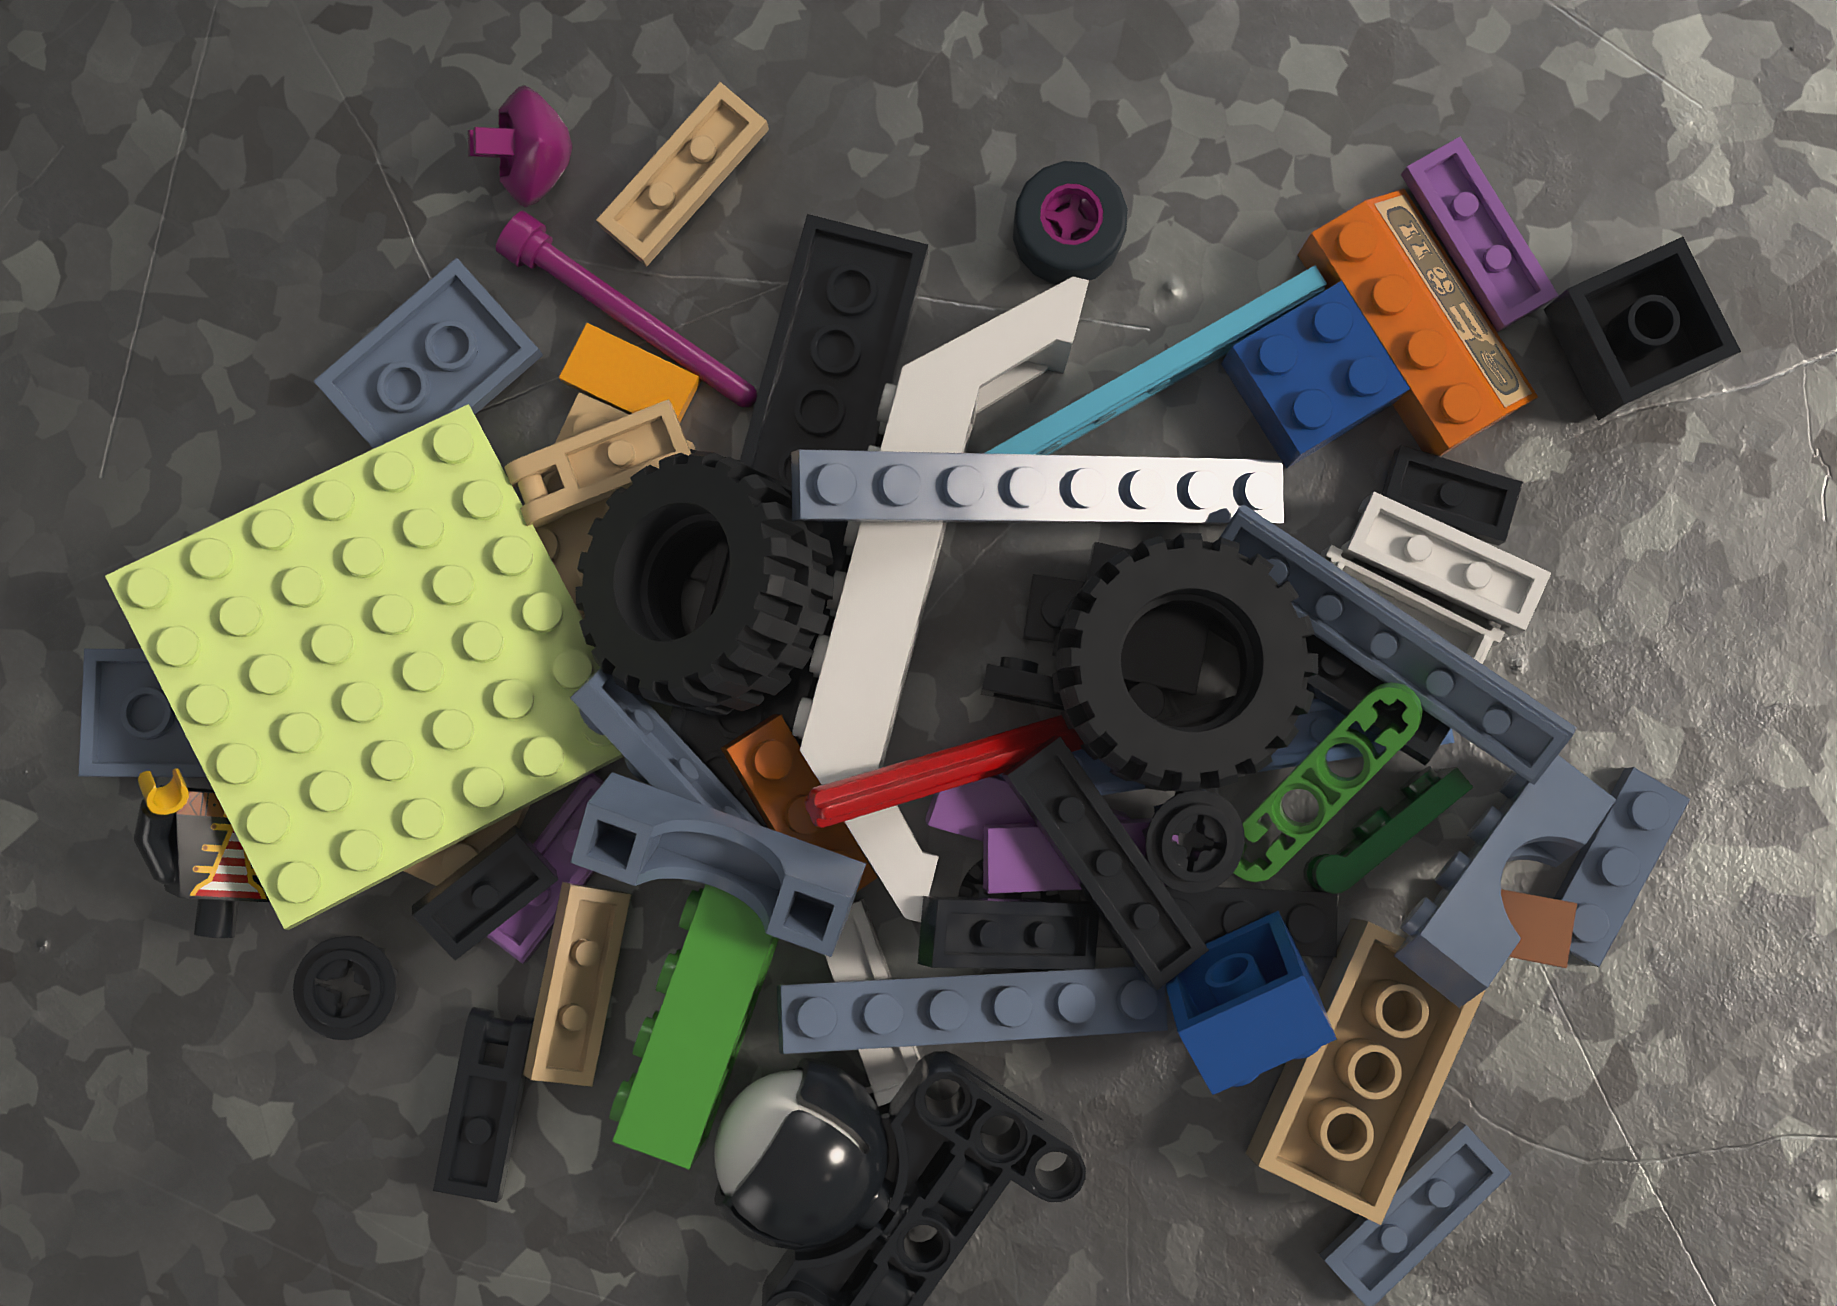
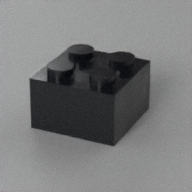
M1680 237L1566 289L1543 309L1598 421L1707 372L1741 352L1684 237Z

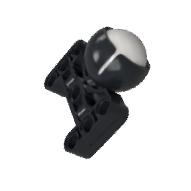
M934 1051L924 1055L916 1063L913 1071L888 1105L889 1113L886 1114L880 1113L865 1087L847 1071L823 1060L803 1058L800 1060L797 1068L769 1074L747 1086L727 1108L720 1122L714 1147L715 1168L719 1180L714 1201L724 1219L743 1235L767 1246L787 1249L773 1271L766 1277L762 1287V1306H776L780 1301L787 1298L799 1299L807 1306H923L1011 1180L1047 1202L1066 1201L1073 1198L1081 1190L1086 1179V1167L1072 1133L1046 1113L959 1056L948 1051ZM941 1079H949L960 1085L957 1093L947 1100H934L926 1095L927 1089L934 1082ZM1006 1116L1014 1120L1011 1128L999 1136H990L981 1131L983 1124L992 1117ZM1050 1152H1061L1067 1155L1065 1162L1059 1168L1052 1171H1044L1036 1167L1038 1161ZM919 1225H929L937 1229L936 1234L924 1242H915L906 1237V1234L912 1228Z

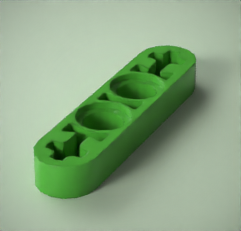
M1394 682L1380 684L1372 689L1242 822L1244 835L1249 841L1253 843L1258 841L1273 823L1278 830L1295 838L1292 843H1288L1285 835L1281 833L1271 843L1266 852L1267 858L1271 861L1269 863L1261 858L1254 860L1252 863L1247 861L1243 856L1248 847L1245 843L1241 860L1233 872L1235 875L1251 882L1266 881L1274 876L1413 737L1421 723L1423 710L1420 699L1412 689L1404 684ZM1399 699L1406 705L1402 718L1407 725L1401 729L1397 724H1389L1374 741L1386 747L1381 753H1377L1368 737L1350 728V726L1355 721H1358L1365 732L1376 721L1380 713L1379 708L1374 704L1375 702L1382 700L1390 705ZM1340 743L1352 744L1358 748L1364 759L1362 771L1356 776L1348 778L1340 777L1333 773L1326 759L1329 748ZM1290 790H1307L1313 794L1318 802V815L1313 820L1304 823L1292 820L1284 812L1282 805L1283 796ZM1268 813L1273 823L1263 819L1262 816Z

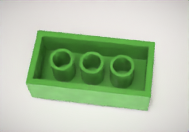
M705 884L704 889L692 890L686 901L679 927L688 930V934L682 950L678 949L675 954L669 953L664 962L656 985V991L665 994L660 1011L656 1010L652 1018L647 1016L640 1028L632 1055L642 1058L638 1072H633L629 1082L623 1080L609 1115L610 1120L619 1123L612 1142L686 1169L692 1167L706 1146L779 942V938L765 933L761 919L746 903L728 892Z

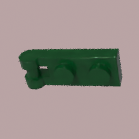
M1431 766L1426 767L1400 788L1406 797L1388 812L1382 806H1379L1361 818L1351 828L1356 838L1339 852L1331 855L1317 854L1311 857L1306 862L1303 870L1307 885L1313 890L1331 894H1338L1348 890L1464 796L1473 786L1457 767L1439 769L1437 772Z

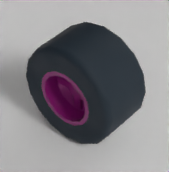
M1062 161L1042 168L1025 183L1016 201L1013 241L1020 260L1034 275L1052 284H1060L1071 277L1089 281L1096 279L1113 264L1127 231L1128 208L1121 188L1105 171L1086 162Z

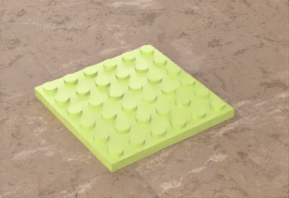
M469 404L105 575L283 928L286 930L298 926L624 757L605 735H600L587 726L580 715L579 707L570 699L585 681L600 668L591 653L595 647L586 644L579 623L583 618L533 524L526 525L520 510L523 505L510 484L503 467Z

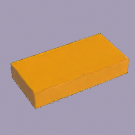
M586 323L559 376L562 383L629 415L669 399L679 423L701 382L699 376L589 323Z

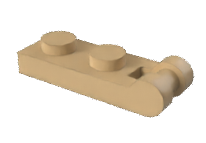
M668 399L520 457L508 463L504 469L510 484L513 487H518L525 505L520 510L526 525L533 524L534 528L552 523L567 513L608 498L620 487L628 489L633 484L630 477L648 465L659 468V461L665 457L678 453H684L689 456L692 453L673 405ZM558 470L565 488L548 494L543 478L547 474Z

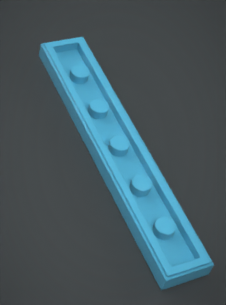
M1316 265L985 452V454H1052L1226 355L1234 344L1325 290L1326 281Z

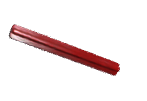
M1062 715L814 787L811 789L809 796L805 798V806L810 814L812 823L815 826L824 828L1004 773L1053 736H1061L1071 752L1082 749L1080 746L1083 744V741L1074 729L1068 730Z

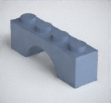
M1559 755L1535 785L1516 772H1512L1499 790V792L1507 797L1501 808L1498 810L1491 805L1468 832L1467 836L1475 841L1473 847L1467 855L1460 850L1456 852L1436 876L1434 881L1442 887L1433 902L1427 897L1423 898L1400 927L1408 934V937L1394 956L1458 1008L1489 987L1521 940L1506 914L1501 896V877L1506 862L1531 860L1556 868L1586 845L1616 801L1613 796Z
M613 772L587 802L570 862L633 886L656 879H684L716 887L737 897L754 910L761 919L766 934L832 957L846 924L866 863Z

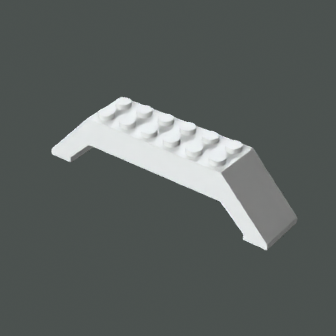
M1071 277L904 365L898 385L886 383L877 416V421H880L879 434L884 435L881 448L870 445L868 451L966 453L977 413L1048 370L1064 374L1089 280ZM848 521L843 545L847 546L846 555L852 556L847 573L837 570L835 572L833 600H827L826 607L830 609V616L835 617L830 636L818 635L809 672H813V677L819 678L813 700L802 697L792 732L793 736L802 740L800 752L821 785L883 767L947 522ZM898 805L844 821L905 919L921 923L923 896H929L939 856L922 851Z

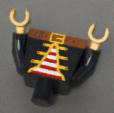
M178 768L172 770V780L167 785H160L159 788H156L151 771L140 773L138 784L144 799L140 804L134 842L154 880L164 884L165 891L179 898L198 899L194 935L209 938L235 937L239 901L270 902L214 790L187 787Z

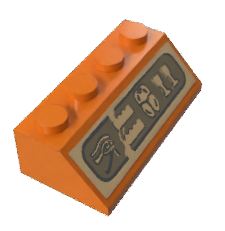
M1405 189L1365 200L1310 234L1297 254L1306 269L1316 265L1327 283L1324 287L1325 290L1340 281L1345 285L1410 388L1393 406L1423 452L1441 457L1538 398V395Z

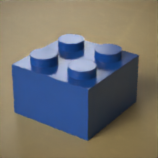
M1342 281L1234 344L1221 363L1278 456L1283 460L1286 468H1289L1389 408L1410 389Z
M1279 911L1205 944L1209 951L1165 984L1177 1032L1212 1095L1230 1087L1247 1085L1255 1080L1259 1074L1292 1059L1307 1058L1316 1053L1321 1046L1337 1040L1312 975Z

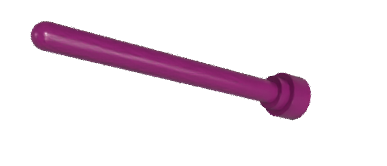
M526 211L518 212L504 227L496 243V252L517 267L525 264L533 269L539 266L686 370L699 376L702 381L738 406L747 408L756 402L757 390L752 384L552 246L553 239L546 234V226Z

